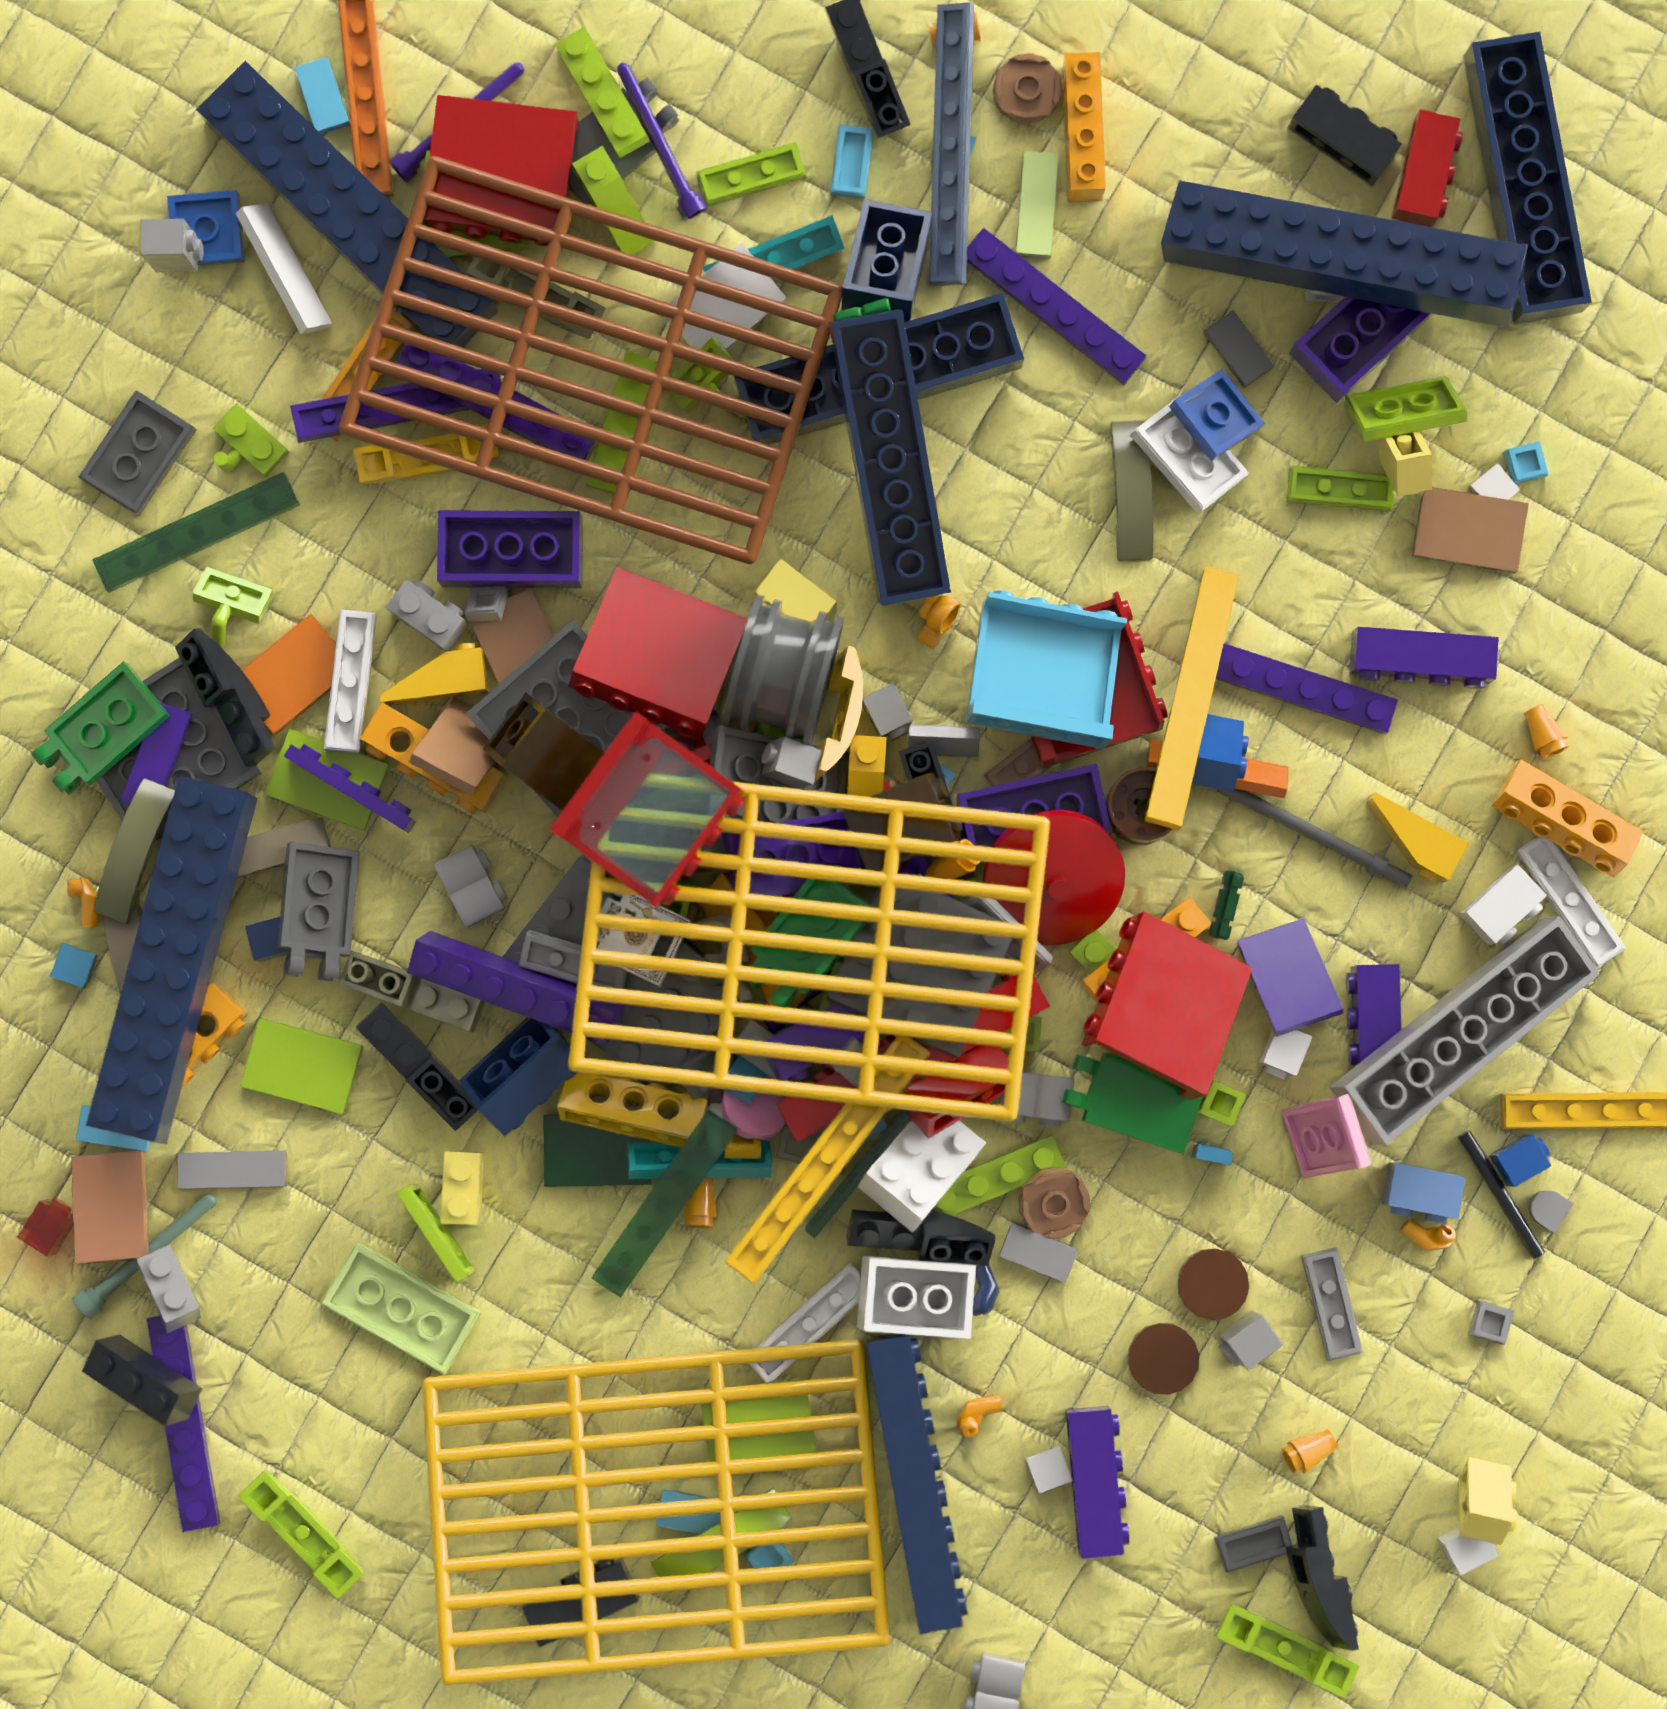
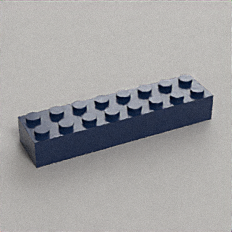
M1539 31L1472 42L1465 52L1463 59L1497 239L1528 245L1526 265L1512 315L1513 324L1582 313L1592 303L1541 33Z
M1003 293L905 322L918 400L1022 369L1024 356ZM832 344L825 348L797 437L846 422ZM788 357L756 368L800 381L806 362ZM734 376L736 389L741 400L789 415L795 398L794 394ZM745 416L752 440L767 445L781 441L784 428Z
M896 309L828 322L877 600L881 605L951 593L903 310Z
M898 1333L866 1338L919 1633L926 1634L963 1627L961 1616L968 1615L963 1588H956L955 1580L961 1579L956 1551L949 1552L948 1543H954L955 1540L950 1517H943L941 1507L948 1506L943 1480L936 1481L935 1471L941 1470V1463L936 1444L930 1445L928 1435L935 1434L930 1409L923 1410L922 1399L928 1398L925 1377L923 1373L917 1374L915 1363L922 1362L917 1337L910 1339L909 1334Z

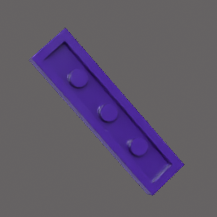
M303 744L301 749H298L294 745H290L284 754L285 758L405 832L410 833L416 823L414 819L409 817L411 809L395 799L391 804L381 800L378 797L382 791L363 781L361 786L349 780L352 773L333 762L330 768L318 761L322 755L309 746Z

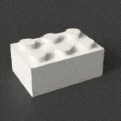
M911 1120L867 1171L857 1187L913 1233L973 1162L986 1142L960 1121L927 1139L913 1120Z
M862 1256L857 1328L870 1332L970 1339L976 1266L960 1263L920 1261L917 1259Z

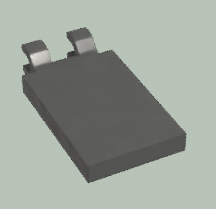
M648 77L639 83L648 103L658 95L655 91L657 88ZM622 87L621 91L645 130L627 91ZM670 104L660 110L655 117L663 134L680 121L677 117L678 113ZM592 111L579 122L578 133L575 135L572 163L603 146L623 180L654 155L656 150L650 140V142L619 158ZM571 170L569 188L582 203L591 205L592 203Z
M292 841L287 843L277 945L279 949L288 950L284 962L283 975L298 977L299 974H303L305 957L321 959L318 980L333 981V978H338L340 956L348 957L351 954L359 851Z

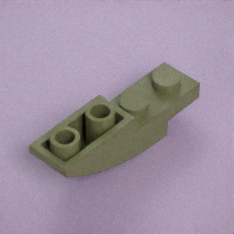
M352 950L339 980L341 985L473 1033L485 1001L409 974L405 969Z

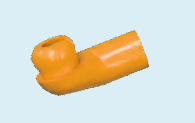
M84 877L69 879L67 882V894L72 898L80 897L82 902L81 926L87 928L98 927L99 913L94 912L97 892L90 880Z
M1411 1217L1399 1230L1424 1251L1447 1248L1456 1237L1454 1228L1448 1224L1424 1229Z
M1000 1395L971 1399L966 1402L957 1418V1429L963 1437L972 1438L977 1435L978 1427L984 1415L1003 1412Z

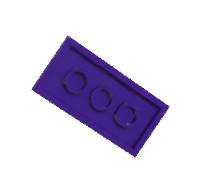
M843 812L776 823L851 832ZM722 833L725 853L727 855L738 856L741 834ZM755 836L753 858L867 870L857 847ZM729 869L734 892L737 870ZM751 872L749 894L775 897L795 894L808 878ZM839 882L841 885L850 884L846 882Z

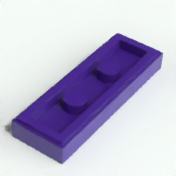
M160 702L170 717L143 740L120 801L130 804L144 778L167 786L192 720V713Z

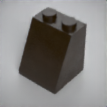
M528 693L523 695L483 748L503 768L562 811L605 754L598 746Z
M928 773L870 797L947 806L944 798L948 797V792L940 777L936 778L934 773ZM842 809L851 832L887 836L889 814ZM904 816L901 838L952 843L961 839L958 831L962 830L961 822ZM857 847L867 870L883 872L885 850ZM900 852L898 865L922 856V854Z

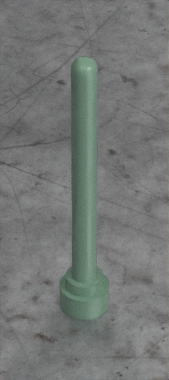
M206 1194L148 1243L149 1253L169 1245L213 1208L217 1203L216 1196ZM137 1260L125 1262L96 1288L93 1286L88 1290L83 1288L72 1298L78 1309L89 1319L95 1317L103 1310L101 1306L106 1303L105 1298L138 1271Z

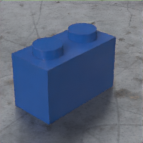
M1207 714L1191 784L1229 792L1234 791L1237 779H1244L1247 768V759L1242 758L1246 755L1249 737L1243 736L1244 721Z

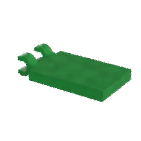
M123 661L44 730L50 739L38 747L31 755L40 766L44 764L47 768L52 767L60 757L64 760L68 768L58 774L52 782L60 792L65 790L70 795L80 786L82 780L88 785L96 782L166 721L170 715L129 663Z
M808 878L793 897V899L869 907L837 881ZM781 912L765 932L852 942L867 924V921ZM754 945L750 951L758 958L750 967L826 975L841 955ZM749 982L757 989L763 984L758 982ZM781 985L772 994L770 1000L778 1007L788 1008L794 1001L798 991L808 997L813 989Z
M1103 1052L1101 1061L1083 1055H1076L1073 1069L1091 1074L1093 1077L1087 1095L1071 1089H1065L1062 1103L1085 1110L1082 1121L1180 1154L1185 1153L1202 1097L1189 1100L1179 1095L1181 1087L1124 1058Z

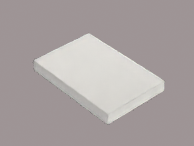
M740 243L733 249V251L752 256L743 243ZM717 262L701 276L779 302L786 299L785 295L770 277L724 262ZM697 290L690 307L692 311L748 329L768 314ZM679 295L670 304L677 305ZM686 323L681 335L690 347L700 349L711 337L719 340L725 349L736 341V339Z
M1170 402L1136 428L1130 436L1199 515L1242 481L1249 472L1230 450L1211 461L1169 408V405L1172 403Z

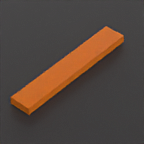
M338 0L354 164L385 197L394 196L391 166L389 164L390 156L374 1Z

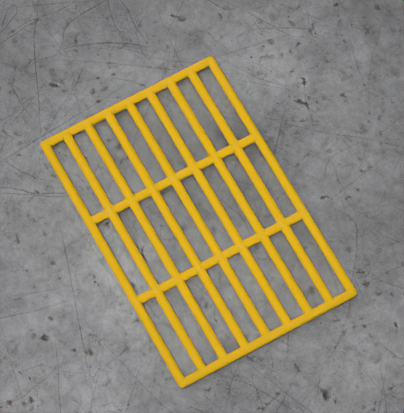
M649 773L641 784L642 787L728 796L709 780ZM733 782L744 790L741 798H745L743 819L724 818L719 827L726 833L741 834L739 854L736 856L700 852L697 856L702 859L698 866L737 870L734 892L677 886L680 888V891L674 898V900L732 906L730 928L601 914L603 892L640 895L620 880L606 878L605 869L594 861L591 862L568 1067L571 1071L1009 1122L1017 1118L1049 834V820L1046 817ZM759 800L889 814L887 836L758 822ZM625 807L616 820L704 830L713 816ZM904 816L1034 830L1032 852L901 838ZM610 828L598 844V848L608 856L677 864L680 863L688 850L611 842L609 841ZM755 836L885 850L883 872L753 858ZM904 852L1029 866L1028 888L897 874L899 854ZM751 872L881 886L879 908L749 894ZM644 882L657 892H659L661 887L664 885L660 883ZM895 889L1026 903L1024 925L893 910ZM747 908L877 923L875 944L745 930ZM891 925L1022 939L1020 961L889 946ZM605 928L728 942L726 964L596 950L598 929ZM743 944L873 959L871 981L740 966ZM887 961L1018 975L1016 997L885 982ZM594 964L724 979L722 1000L592 986ZM740 980L869 995L867 1017L736 1002L738 982ZM883 997L1013 1011L1012 1033L881 1019ZM590 1000L720 1015L718 1037L588 1022ZM734 1017L865 1031L863 1052L856 1053L732 1038ZM879 1033L1010 1048L1008 1070L877 1055ZM586 1036L716 1051L714 1073L584 1058ZM730 1053L861 1068L859 1088L850 1089L728 1075ZM875 1069L1006 1084L1004 1106L873 1091Z
M854 1339L434 1376L423 1380L441 1681L444 1685L450 1686L886 1647L890 1643L867 1368L863 1341ZM851 1354L853 1376L724 1387V1365ZM708 1367L710 1389L581 1400L580 1378ZM566 1379L567 1401L450 1412L438 1411L437 1391ZM854 1391L856 1412L727 1424L726 1402ZM711 1403L713 1425L584 1436L583 1414ZM568 1416L570 1438L441 1449L440 1427ZM857 1427L859 1449L730 1460L728 1438ZM714 1439L716 1461L589 1473L586 1470L585 1451ZM571 1452L572 1474L443 1485L442 1463ZM857 1463L861 1465L862 1485L733 1497L731 1477L733 1474ZM717 1476L719 1498L589 1509L588 1487ZM563 1489L574 1490L575 1511L445 1521L444 1500ZM864 1500L865 1522L736 1533L734 1511ZM720 1513L722 1535L592 1546L590 1524ZM576 1525L577 1547L448 1559L447 1537ZM867 1537L869 1559L739 1570L737 1548ZM723 1549L724 1572L599 1583L594 1581L593 1561ZM579 1562L580 1584L450 1596L449 1573ZM870 1573L872 1596L742 1607L740 1585ZM726 1586L727 1609L597 1620L596 1598ZM581 1599L583 1621L456 1633H453L452 1610ZM872 1610L874 1614L875 1633L745 1644L743 1622ZM729 1623L730 1646L600 1657L598 1635ZM584 1636L585 1659L455 1670L454 1648Z

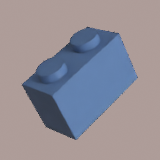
M1389 1162L1382 1204L1391 1206L1390 1213L1412 1217L1414 1210L1426 1213L1425 1220L1447 1224L1448 1217L1459 1218L1466 1177Z

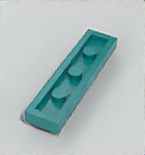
M830 215L750 247L748 251L755 258L795 269L843 250L845 247L833 215ZM719 261L705 265L703 268L704 273Z
M761 1141L760 1159L725 1158L724 1142L722 1154H710L708 1142H700L698 1152L658 1142H628L627 1144L628 1179L771 1178L770 1141Z

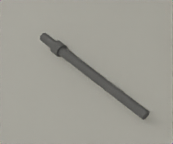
M1217 789V792L1366 867V872L1378 878L1382 875L1404 887H1407L1413 875L1388 863V858L1378 853L1372 855L1248 791L1234 789L1233 792Z

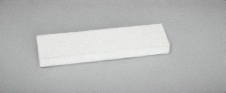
M268 203L242 207L236 215L300 334L326 330L332 322Z
M340 609L324 741L325 750L361 754L362 740L360 737L364 729L377 620L376 613Z
M1537 836L1515 851L1596 968L1626 949L1555 843L1547 838Z
M849 1262L755 1348L809 1344L818 1341L859 1303L861 1273ZM797 1359L748 1364L768 1384L775 1380Z

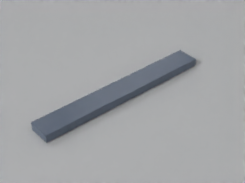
M971 2L937 5L929 284L933 286L966 285L974 5Z

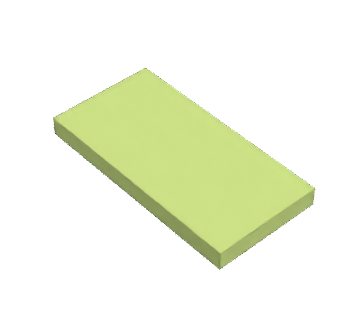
M356 1242L321 1303L327 1309L443 1375L447 1374L481 1314L480 1310L360 1242Z

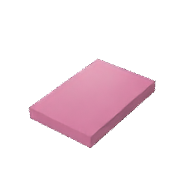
M1349 1094L1282 1110L1304 1178L1362 1168L1371 1164Z

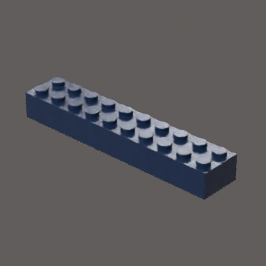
M245 60L196 109L197 112L214 132L383 295L408 218ZM416 239L410 258L466 275L434 243ZM407 271L399 290L487 319H491L498 312L494 302L489 297ZM396 304L394 305L423 335L463 347L478 332L462 325Z
M1181 180L1178 181L1161 241L1164 262L1505 328L1510 327L1526 265L1528 246Z
M178 777L86 1126L155 1143L167 1144L258 799L246 791L186 777Z

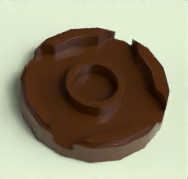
M1216 1248L1202 1249L1189 1256L1180 1267L1178 1294L1185 1307L1196 1316L1209 1320L1225 1319L1236 1313L1246 1301L1249 1291L1248 1273L1242 1262L1230 1252Z
M1157 1323L1144 1327L1134 1336L1128 1348V1365L1131 1375L1142 1388L1154 1394L1170 1395L1182 1391L1193 1381L1199 1368V1352L1195 1341L1187 1331L1171 1323Z

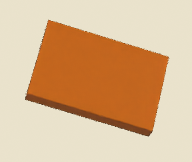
M309 614L242 669L271 715L264 723L275 736L331 690L336 643L312 614Z

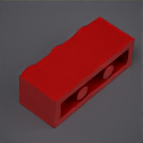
M1422 109L1419 110L1413 120L1391 219L1433 227L1438 218H1444L1448 198L1443 197L1446 185L1452 184L1456 165L1451 164L1453 152H1459L1464 134L1463 131H1458L1461 118Z
M978 1045L965 1052L958 1059L946 1063L1008 1070L1009 1058L1000 1047ZM928 1075L923 1079L917 1078L910 1082L906 1089H904V1095L988 1104L1005 1094L1006 1084ZM905 1110L927 1139L965 1118V1116Z

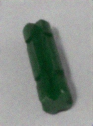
M1225 871L1223 873L1221 884L1224 887L1219 889L1213 917H1216L1215 922H1211L1209 935L1213 938L1228 940L1230 937L1232 926H1229V923L1234 921L1240 896L1237 890L1242 888L1244 876L1238 872Z

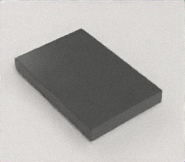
M136 390L78 478L137 516H140L197 429Z

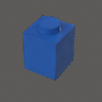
M1525 1134L1489 1155L1505 1184L1509 1187H1516L1552 1166L1547 1159L1551 1154L1545 1142L1540 1137L1536 1139L1534 1135Z

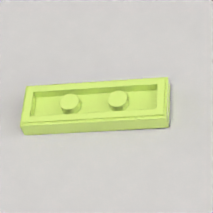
M1024 151L1016 253L1019 256L1051 258L1059 153Z

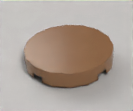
M1032 53L1017 54L1005 62L997 71L993 84L994 101L1000 112L1011 121L1022 124L1038 123L1048 118L1058 107L1062 94L1061 76L1057 69L1050 64L1049 60Z
M1059 1167L1046 1168L1033 1174L1023 1185L1018 1198L1019 1212L1027 1227L1033 1232L1043 1235L1042 1237L1051 1239L1063 1238L1076 1232L1082 1226V1221L1086 1215L1088 1216L1090 1210V1194L1083 1181L1072 1171Z

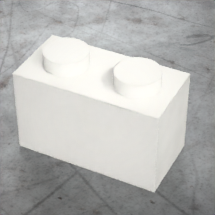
M1517 864L1509 867L1459 915L1487 945L1496 944L1497 942L1503 945L1516 934L1517 930L1514 926L1520 920L1525 918L1529 921L1543 908L1540 902L1547 895Z

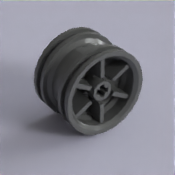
M758 594L751 608L734 666L723 715V726L731 727L733 721L740 722V730L748 731L750 725L756 721L783 728L786 733L785 737L793 740L794 738L803 739V744L811 746L834 666L844 617L837 615L835 622L826 620L827 612L820 611L817 619L813 621L789 616L782 611V600L775 599L773 604L769 605L765 604V596Z

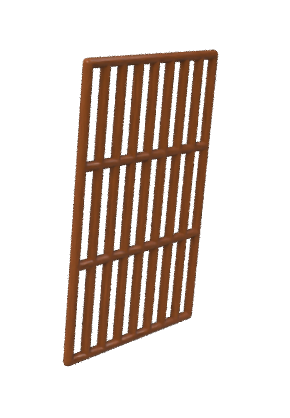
M432 156L428 159L338 430L342 435L730 559L753 564L757 560L830 336L828 322L835 321L834 314L838 312L843 287L828 280L450 160ZM440 172L557 209L559 213L554 228L552 230L435 193L433 189L438 174ZM428 205L546 242L548 246L543 261L541 263L421 225ZM576 215L692 252L693 256L688 271L684 272L568 235L567 231L572 216ZM416 239L425 240L535 275L537 279L532 294L529 296L410 258ZM565 248L681 285L682 289L677 305L557 268L556 264L561 249ZM708 257L828 295L822 315L703 278L701 274L706 259ZM407 271L526 309L521 327L518 329L399 291L405 272ZM554 281L670 318L672 320L666 338L545 301L550 282ZM697 290L816 328L817 331L812 346L808 348L692 311L690 307L695 292ZM396 304L515 342L510 360L506 362L390 325L388 322L394 305ZM539 315L549 316L659 351L661 353L655 371L653 372L534 334ZM685 323L805 361L806 364L800 381L680 344L679 341ZM383 337L503 375L504 378L499 393L494 395L378 358L377 355ZM531 347L650 385L644 404L641 405L522 367L528 348ZM674 357L681 358L794 394L795 398L790 413L788 415L669 377L668 374ZM372 371L379 372L492 408L493 411L487 429L366 391ZM519 380L638 418L633 438L513 401L511 399L517 381ZM666 390L782 427L784 432L779 447L776 448L657 410L662 392ZM361 404L482 442L476 462L354 424ZM506 414L626 451L628 453L622 471L620 472L501 434ZM652 423L773 461L768 481L648 444L646 441ZM495 447L617 485L611 504L608 505L489 467ZM641 456L761 494L763 496L757 514L755 515L636 477L635 474ZM633 490L752 528L746 548L624 510L629 492Z

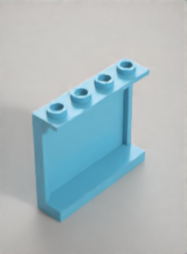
M1008 591L989 592L981 606L965 723L1104 749L1113 737L1114 725H1109L1120 635L1121 630L1127 624V618L1117 617L1116 613L1106 610L1097 612L1085 611L1076 604H1064L1062 606L1049 604L1048 600L1040 597L1023 599L1014 597V594Z

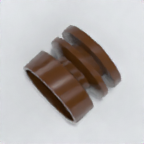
M1138 767L1126 771L1114 782L1105 799L1112 831L1119 839L1132 845L1152 844L1160 841L1172 830V828L1144 821L1146 813H1143L1141 816L1135 813L1137 806L1134 804V801L1141 803L1143 800H1146L1149 803L1157 769L1155 767Z

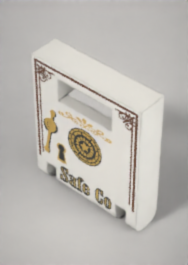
M614 893L622 897L621 901L617 902L607 897L600 911L601 914L692 924L691 920L661 906L659 909L655 908L646 899L636 895ZM599 928L597 941L600 943L596 950L651 956L660 935ZM674 937L665 957L675 958L684 937ZM619 967L661 987L667 975V972Z

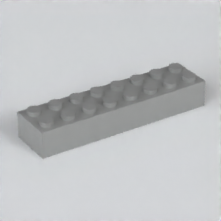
M1560 916L1540 919L1329 1088L1336 1097L1349 1094L1361 1133L1369 1144L1387 1146L1600 975V972Z

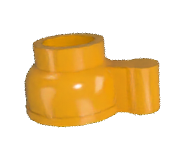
M946 595L928 597L919 613V617L926 620V624L917 640L935 649L942 635L949 630L956 620L961 609V603Z

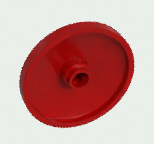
M1043 811L1032 814V816L1046 817L1049 820L1037 941L1041 945L1046 946L1062 945L1077 941L1093 933L1113 914L1123 894L1125 866L1114 838L1097 821L1072 811ZM1008 828L1000 835L991 848L1032 852L1034 830ZM985 862L982 883L1028 888L1030 867ZM995 899L1014 919L1024 925L1026 903Z

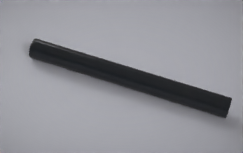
M1467 1130L1458 1136L1460 1142L1531 1257L1536 1259L1545 1253L1543 1247L1472 1132Z

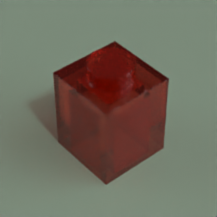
M53 1198L52 1201L49 1199L40 1200L16 1238L45 1256L56 1255L74 1226L73 1214L70 1213L72 1207L57 1198Z

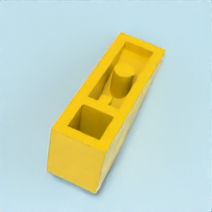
M475 643L454 645V651L444 652L380 694V703L394 706L450 699L453 697L489 694L485 653L481 647L475 648Z
M853 736L850 742L847 795L870 797L883 792L886 737Z
M1376 792L1369 795L1366 803L1409 864L1419 870L1417 875L1435 885L1438 881L1441 883L1449 881L1469 843Z

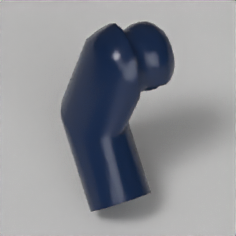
M977 1265L975 1277L979 1284V1289L973 1298L972 1315L974 1316L990 1313L999 1294V1287L990 1265Z

